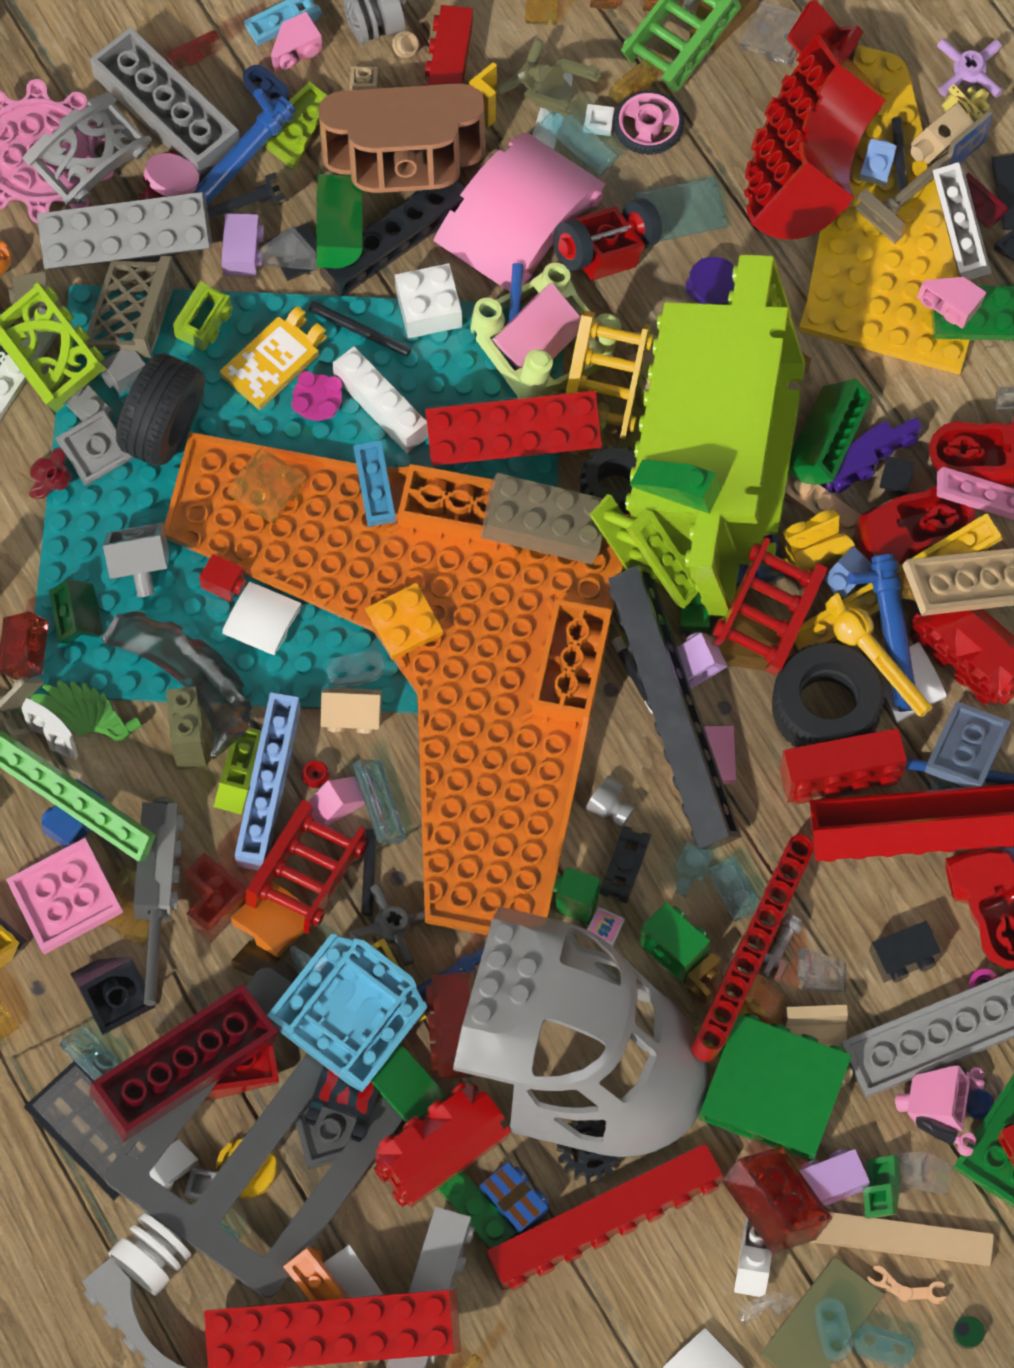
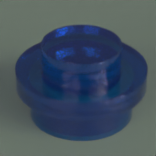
M981 1089L969 1092L966 1113L976 1120L985 1119L994 1105V1099L991 1094Z

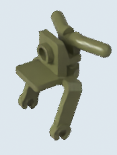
M536 39L533 42L526 63L514 77L497 84L495 92L502 95L524 84L527 89L523 94L526 98H533L536 106L547 109L551 115L559 113L564 117H568L572 110L567 109L569 106L567 101L574 94V90L564 79L563 74L568 72L597 82L601 77V74L597 73L599 69L593 65L587 66L567 59L557 60L554 65L550 66L538 63L544 42L541 39Z

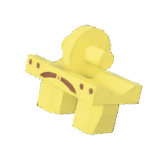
M953 84L948 89L950 96L941 105L943 110L947 112L959 103L975 122L983 115L978 107L980 106L983 111L988 110L990 107L986 102L989 92L984 88L976 92L973 87H970L966 92L971 97L969 100Z

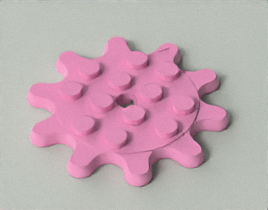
M33 79L27 84V93L22 100H10L0 91V210L4 209L12 201H22L28 206L30 219L38 223L37 213L49 212V207L52 203L63 202V199L32 165L29 166L22 157L45 133L51 136L54 130L59 129L61 125L58 121L76 108L79 111L84 110L87 105V98L81 92H73L64 101L55 102L48 97L46 84L42 80ZM88 124L89 127H91V128H96V126H97V124H95V125H90V124ZM79 130L75 132L77 149L74 158H98L95 154V148L105 143V135L89 136L81 133ZM63 142L60 145L61 148H67L65 156L71 148L68 142ZM44 161L46 166L56 174L58 166ZM65 169L59 180L71 191L79 184L80 178L73 177L70 183H68L70 169ZM113 171L101 181L109 180L113 176ZM89 198L81 204L74 203L69 206L72 209L88 207Z

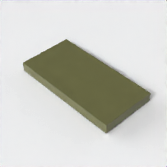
M834 1257L763 1349L760 1356L776 1368H830L883 1298L884 1294Z

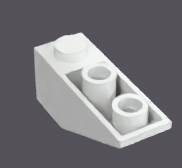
M748 1199L734 1288L735 1293L765 1297L779 1204Z

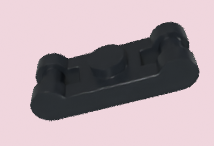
M623 825L600 888V895L605 897L609 895L619 898L620 902L628 903L652 834L646 832L640 834L632 831L631 827ZM628 842L638 845L636 852L626 849ZM614 880L624 881L625 884L623 887L613 884Z

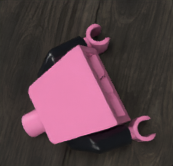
M940 1063L927 1072L917 1074L912 1078L910 1093L896 1095V1108L899 1112L908 1111L909 1116L920 1130L950 1145L953 1143L958 1144L957 1149L961 1155L971 1156L973 1149L965 1146L963 1143L968 1142L975 1145V1136L972 1133H964L960 1136L958 1132L963 1131L969 1089L972 1091H981L985 1084L982 1080L984 1071L979 1067H974L970 1072H967L966 1068H962L959 1065L953 1066Z

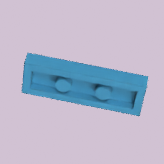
M381 440L353 445L368 527L396 522Z

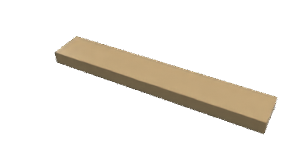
M810 1209L806 1242L990 1266L994 1234L879 1218L867 1219L864 1216Z

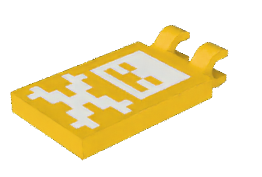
M296 306L290 312L285 321L278 316L219 371L220 376L258 410L266 406L319 356L316 347L327 338L324 334L326 329L319 323H316L307 335L299 329L307 321L304 317L306 312L299 306Z

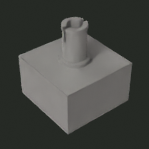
M163 522L107 532L103 549L110 579L133 575L137 597L153 595L155 590L153 589L150 572L167 569L170 557Z

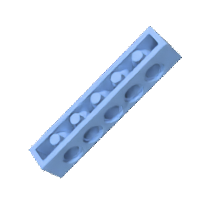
M270 692L235 851V860L238 868L258 871L271 851L301 711L299 697Z

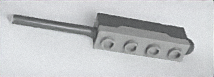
M165 796L158 797L153 803L142 802L140 824L156 834L147 859L142 862L137 861L134 894L135 920H149L144 1004L147 1006H154L156 1004L161 921H171L172 909H177L178 891H173L174 883H179L180 866H175L176 858H181L182 840H177L178 832L183 833L184 815H178V803H173L170 798Z

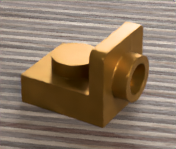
M714 952L687 974L685 981L688 993L695 1000L701 999L704 1004L710 1000L711 991L703 983L710 984L720 974L718 970L722 960Z

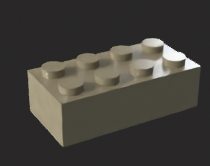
M496 473L489 488L480 538L592 564L600 552L602 533L589 514L604 498Z

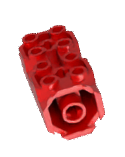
M984 609L924 615L922 617L918 613L915 615L911 624L913 634L910 637L914 644L919 642L922 648L932 655V659L940 667L944 668L947 664L953 665L956 670L953 674L955 680L960 685L970 688L981 704L987 706L990 702L995 704L1000 702L1006 705L1014 697V635Z
M467 1081L462 1082L452 1090L453 1095L444 1102L441 1098L434 1102L427 1109L429 1112L425 1115V1119L420 1120L418 1116L412 1118L403 1126L404 1130L395 1137L391 1134L378 1144L380 1148L376 1150V1167L373 1169L383 1183L389 1182L394 1189L392 1195L402 1208L405 1205L411 1208L510 1136L511 1130L509 1126L503 1129L500 1124L505 1120L503 1114L485 1091L482 1090L480 1093H477L479 1086L475 1083L469 1085Z

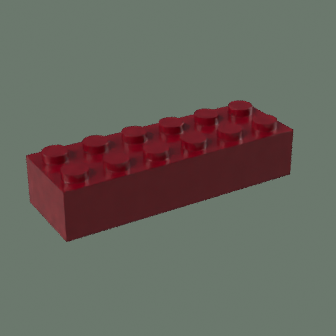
M242 983L91 1082L89 1094L122 1141L126 1142L273 1044L278 1031Z

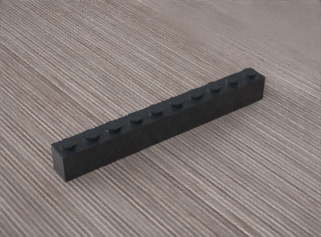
M636 565L608 578L611 587L609 593L617 605L619 623L625 630L629 640L627 647L635 658L638 667L636 668V673L646 691V703L654 714L656 720L654 723L655 730L662 738L665 747L663 753L665 759L671 765L674 774V786L680 791L683 800L682 810L692 827V839L699 849L714 850L742 836L650 568Z

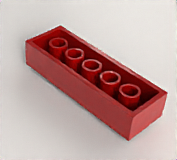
M596 389L428 407L425 409L432 466L602 448Z

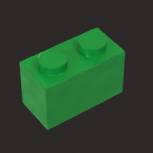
M567 867L563 876H557L553 887L555 893L552 901L556 902V913L589 924L599 900L601 879Z

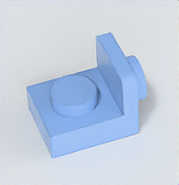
M870 139L859 180L886 187L897 146L886 140Z

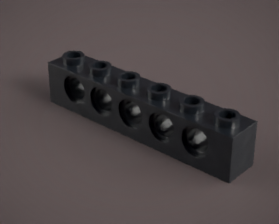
M457 180L444 188L414 192L408 201L400 206L393 207L385 217L378 222L370 223L365 228V231L362 232V253L355 261V264L342 268H320L321 277L338 296L347 295L439 230L449 211L456 212L464 200L460 196L465 189L464 186ZM433 201H441L442 203H440V204H433L432 202H433ZM412 216H419L420 218H419V219H411L410 217H412ZM391 231L399 232L395 235L389 234V232ZM370 246H375V247H377V248L374 249V250L366 249V248H368V247H370Z

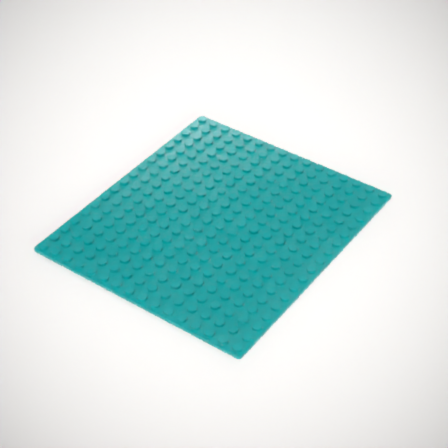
M72 285L69 288L67 309L74 316L71 322L75 327L80 325L87 333L102 286ZM124 287V288L128 291V290H130V289L133 288V287ZM118 289L109 294L108 298L113 300L123 293ZM173 289L151 358L157 354L167 353L198 367L205 378L203 396L189 432L356 463L353 445L381 440L386 467H407L410 464L488 479H494L496 473L557 487L559 452L432 466L429 438L425 439L407 454L343 387L341 390L342 403L335 416L322 421H312L295 413L292 409L293 391L298 383V376L261 410H258L220 376L219 371L278 316L285 321L290 312L296 306H299L306 312L304 317L307 319L306 323L299 329L307 335L310 329L316 323H319L326 329L324 334L327 336L324 342L316 347L319 356L302 372L308 371L313 375L320 374L333 377V362L352 347H355L425 420V409L428 407L519 398L476 341V331L472 334L470 330L471 318L476 302L459 301L462 311L461 328L408 338L398 298L220 291L230 296L233 311L230 318L226 322L223 321L220 325L219 334L215 342L209 343L205 351L175 337L173 323L194 290ZM144 290L133 298L139 301L147 296L148 293ZM127 300L118 305L117 308L119 311H122L132 305V303ZM205 300L198 310L195 320H192L190 325L200 330L215 303ZM315 301L410 346L411 352L409 356L400 355L310 312L309 306L311 302ZM521 304V310H522L527 304ZM510 306L502 310L505 316L504 327L509 323ZM110 310L103 314L101 319L105 321L114 316V311ZM136 311L126 318L131 322L140 317L141 313ZM491 313L485 317H493L495 315ZM121 320L109 328L115 332L125 326V324ZM104 330L96 335L94 340H101L108 336V333ZM129 332L119 339L121 341H132L134 334ZM73 338V347L79 346ZM496 345V347L498 348V350L501 352V354H502V355L504 356V358L506 359V355H505V354L501 351V349ZM564 349L553 359V366L550 372L553 380L563 376ZM120 350L100 351L106 359ZM80 354L76 357V362L80 363V366H70L75 372H80L87 365L86 356ZM150 358L141 359L146 364ZM101 372L87 384L110 407L113 412V416L110 419L117 428L118 420L130 389L119 394L114 386L110 388L102 377L103 372ZM65 403V406L55 416L52 452L55 448L61 449L56 441V437L82 422ZM189 432L177 453L167 464L153 466L134 458L85 487L66 457L65 465L71 472L70 482L61 491L51 490L46 500L28 678H41L43 684L33 694L51 696L42 688L43 685L47 684L59 688L56 682L61 680L69 687V683L74 681L81 689L82 684L86 683L91 691L92 688H97L100 696L101 694H106L107 700L167 702L166 690L197 686L219 667L211 657L185 638L159 625L140 619H131L111 635L109 639L131 644L155 655L179 671L187 680L183 681L170 669L139 651L102 640L130 616L135 615L172 627L212 653L220 661V667L228 669L238 682L246 697L248 706L267 707L271 692L299 697L300 708L321 709V696L324 687L382 690L381 712L418 714V695L394 660H391L387 650L373 631L248 575H245L247 580L246 586L249 582H252L300 602V612L288 628L287 637L275 655L222 634L223 628L241 594H236L231 603L202 589L199 576L210 558L170 540H167L170 553L167 569L150 572L153 589L155 590L153 595L137 597L133 575L110 579L103 549L106 533L161 522L165 524ZM66 579L93 584L103 635L98 638L81 635L69 644L59 643L49 591ZM220 669L197 688L209 704L245 706L239 691L223 669ZM198 696L199 704H204L203 701H202V700L200 699V697Z

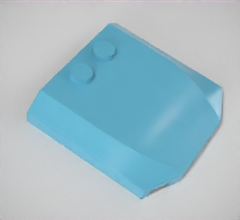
M331 934L268 1013L267 1017L276 1030L348 1085L363 1092L425 1012L427 1005L425 1001L423 1002L413 977L366 941L355 938L352 940Z

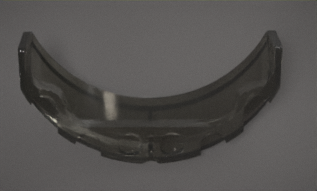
M132 611L117 615L101 640L107 645L125 649L151 661L173 676L185 688L196 687L199 704L209 720L213 733V748L209 755L213 760L246 733L250 726L249 712L252 709L251 700L245 697L242 691L245 685L231 665L224 661L223 657L200 638L193 640L183 634V628L172 622L160 623L148 619L144 612Z

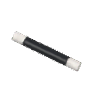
M616 637L611 643L648 707L645 700L646 691L644 685L636 673L637 664L622 637Z

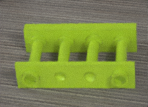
M607 494L589 515L624 568L627 570L636 565L650 568L654 582L663 585L676 606L684 609L698 594L696 592V584L694 580H691L690 569L686 568L684 559L654 513L644 509L635 520L623 514L613 497Z

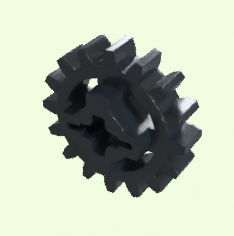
M577 1120L576 1127L568 1123V1125L580 1133L591 1131V1133L586 1135L603 1137L605 1132V1120H601L599 1124L594 1123V1120H589L588 1123H584L583 1120ZM557 1144V1151L563 1153L558 1156V1162L567 1163L564 1167V1172L567 1174L573 1170L575 1172L574 1180L576 1181L582 1175L585 1176L586 1184L590 1183L593 1176L596 1177L598 1182H602V1174L604 1172L610 1177L613 1175L611 1165L615 1167L620 1165V1160L615 1156L593 1152L586 1154L584 1150L572 1148V1151L577 1153L578 1156L576 1163L569 1152V1148L572 1147ZM600 1164L598 1167L588 1168L591 1165Z

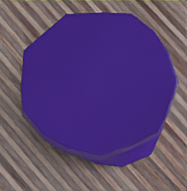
M719 257L701 258L689 271V278L686 281V292L691 299L698 304H727L729 292L734 291L735 286L733 282L734 266L731 261Z

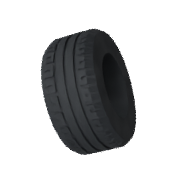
M167 353L154 355L148 360L135 379L118 420L116 443L122 452L153 466L165 465L174 457L193 424L203 396L205 378L198 367Z
M821 642V644L815 643L814 645L801 648V650L796 651L795 654H792L785 661L782 670L778 672L774 684L772 713L777 729L787 742H791L790 744L793 747L807 746L875 732L883 711L885 699L884 684L875 665L870 662V659L865 658L863 653L853 650L850 646L846 647L847 645L833 644V642L826 644V642ZM815 682H835L845 687L851 693L855 701V707L851 713L842 718L823 719L806 709L801 701V692Z

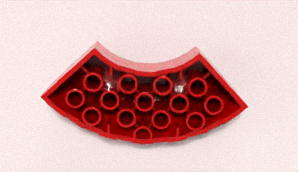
M816 33L797 57L796 61L799 64L791 76H784L781 81L783 85L778 98L772 97L764 113L767 117L762 129H757L751 146V150L754 151L753 159L747 162L745 179L749 183L748 187L744 190V196L748 198L749 202L746 206L749 219L757 229L778 239L793 240L811 236L826 228L841 212L850 206L851 201L854 199L850 187V170L854 153L868 124L874 115L879 113L886 102L872 81L850 59L819 33Z

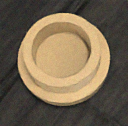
M401 31L394 36L392 46L394 52L399 57L409 58L417 52L419 42L413 33Z

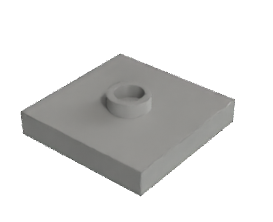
M104 409L56 437L57 443L66 454L85 487L134 459V457L122 452L116 443L117 428Z

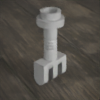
M786 914L785 918H782L780 926L783 928L774 944L775 946H773L770 954L766 953L763 962L767 963L763 975L769 977L773 967H776L778 971L774 975V980L780 982L788 966V962L782 960L781 957L793 933L800 934L802 930V921L791 914Z

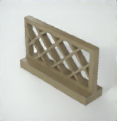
M161 256L159 262L111 261L87 330V334L90 337L87 343L91 347L95 345L99 350L122 349L138 351L140 358H151L178 276L172 256ZM117 271L129 272V274L119 280L115 278ZM146 272H155L153 276L145 281L140 277ZM136 279L139 284L128 291L123 287ZM118 289L123 293L113 300L108 298L109 294ZM146 290L148 294L139 301L133 298L135 295ZM127 300L132 303V305L122 311H119L117 308L118 305ZM113 310L114 316L105 321L101 319L103 314ZM136 311L141 313L140 317L131 322L126 318ZM122 320L125 326L115 332L109 328ZM104 330L108 333V336L105 338L94 340V337ZM129 332L134 334L132 341H121L119 339Z

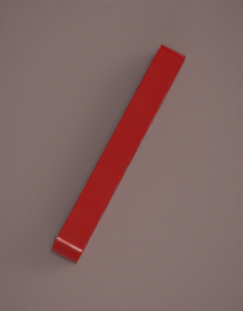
M797 834L792 836L782 851L694 1039L692 1052L700 1061L710 1062L714 1060L729 1036L812 856L814 845L811 839L805 835ZM793 850L798 851L801 855L796 854ZM782 873L789 875L791 879L786 878ZM771 896L778 898L780 902L773 900ZM760 920L766 921L770 926L764 925ZM749 943L756 945L758 949L752 948ZM738 967L745 969L747 973H742ZM726 991L734 993L737 998L729 996ZM715 1015L721 1016L725 1022L717 1020ZM703 1040L710 1041L714 1047L706 1045Z

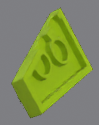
M310 81L289 100L296 109V112L293 114L294 118L288 124L284 123L282 126L283 130L276 137L272 136L263 146L293 171H295L320 123L319 104L328 96Z

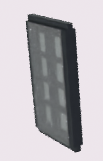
M76 1058L24 1106V1109L83 1171L115 1201L121 1194L108 1186L105 1181V1173L129 1140L126 1142L122 1141L90 1096L91 1082L96 1080L97 1077L82 1061ZM138 1141L128 1156L137 1160L146 1147Z

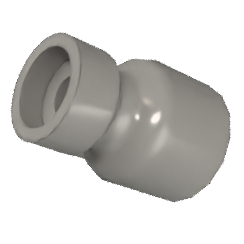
M609 776L598 786L586 806V809L601 818L612 817L614 823L621 827L627 823L635 808L626 802H619L623 785Z

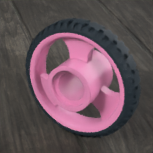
M645 90L644 92L640 91L629 95L621 101L614 114V131L617 138L626 148L638 154L656 155L662 153V151L665 152L679 141L683 133L684 117L680 106L674 99L664 93L661 94L659 91ZM644 102L657 103L667 108V110L662 113L661 109L654 104H644L642 106L639 104ZM624 116H630L635 119V133L637 137L634 139L624 129ZM646 121H651V122H653V123H652V124H646V123H644V122H646ZM663 125L674 127L668 137L659 142H652L661 135Z

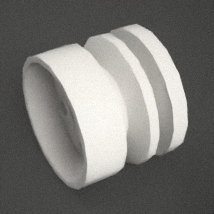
M142 1213L138 1221L146 1231L136 1225H132L130 1231L137 1241L133 1243L121 1237L108 1254L128 1276L145 1290L157 1296L170 1281L162 1268L166 1265L175 1271H179L181 1265L173 1255L183 1261H187L191 1257V1253L184 1246L181 1238L168 1227H165L150 1215Z

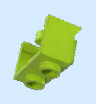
M200 280L173 323L175 337L205 351L209 343L215 342L222 322H226L232 314L233 307L230 296L208 286ZM209 300L215 303V306L199 330L191 326L190 323L197 317L198 310L203 302Z

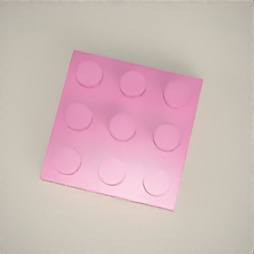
M86 838L6 879L44 955L124 913Z

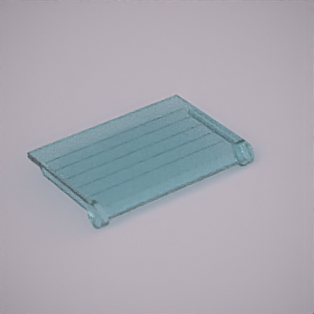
M714 177L634 193L635 199H647L657 209L662 224V235L659 241L727 227Z

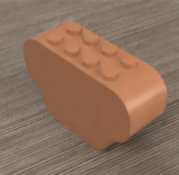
M442 84L339 91L326 96L319 104L323 164L332 172L346 175L351 174L352 183L357 188L366 192L384 193L444 188L458 180L461 173L460 167L476 164L486 153L484 99L482 93L470 85Z

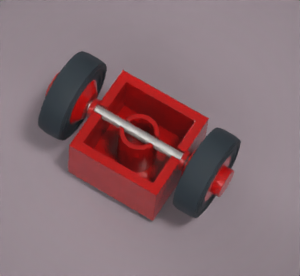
M643 198L628 202L624 206L622 214L614 206L578 218L569 219L559 223L554 229L553 245L555 253L561 264L565 265L567 269H583L591 281L636 268L643 249L652 247L659 242L662 235L661 219L655 206L649 200Z

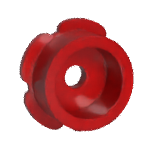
M318 760L305 764L301 772L303 783H307L310 788L314 789L320 788L330 778V774L327 772V765ZM313 773H318V776L314 777Z

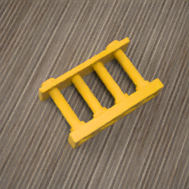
M584 311L580 319L566 392L596 389V393L626 399L627 405L624 416L598 410L599 422L622 427L620 438L626 439L629 432H634L637 416L633 415L645 352L646 350L651 351L654 334L650 333L651 325L645 324L642 328L641 334L599 325V322L595 321L596 313ZM599 336L639 345L636 361L593 352V349L589 348L591 338ZM592 363L633 372L630 389L588 380V376H584L585 365L590 366Z

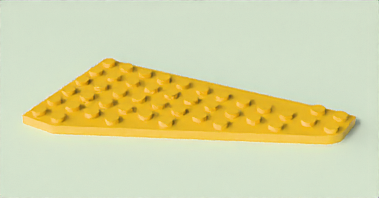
M858 45L853 63L872 81L886 102L879 113L874 115L868 124L854 153L850 170V187L854 199L845 211L841 212L831 224L820 231L807 303L799 326V332L960 375L970 340L933 339L931 309L926 307L917 298L921 285L925 280L959 277L935 179L901 206L900 211L895 214L905 223L903 237L896 244L892 243L855 209L861 202L858 199V195L865 189L882 203L898 194L895 158L886 187L859 180L870 139H882L893 144L892 118H902L908 185L931 166V163L927 164L923 160L916 161L911 155V142L923 132L907 65L899 56L893 53Z

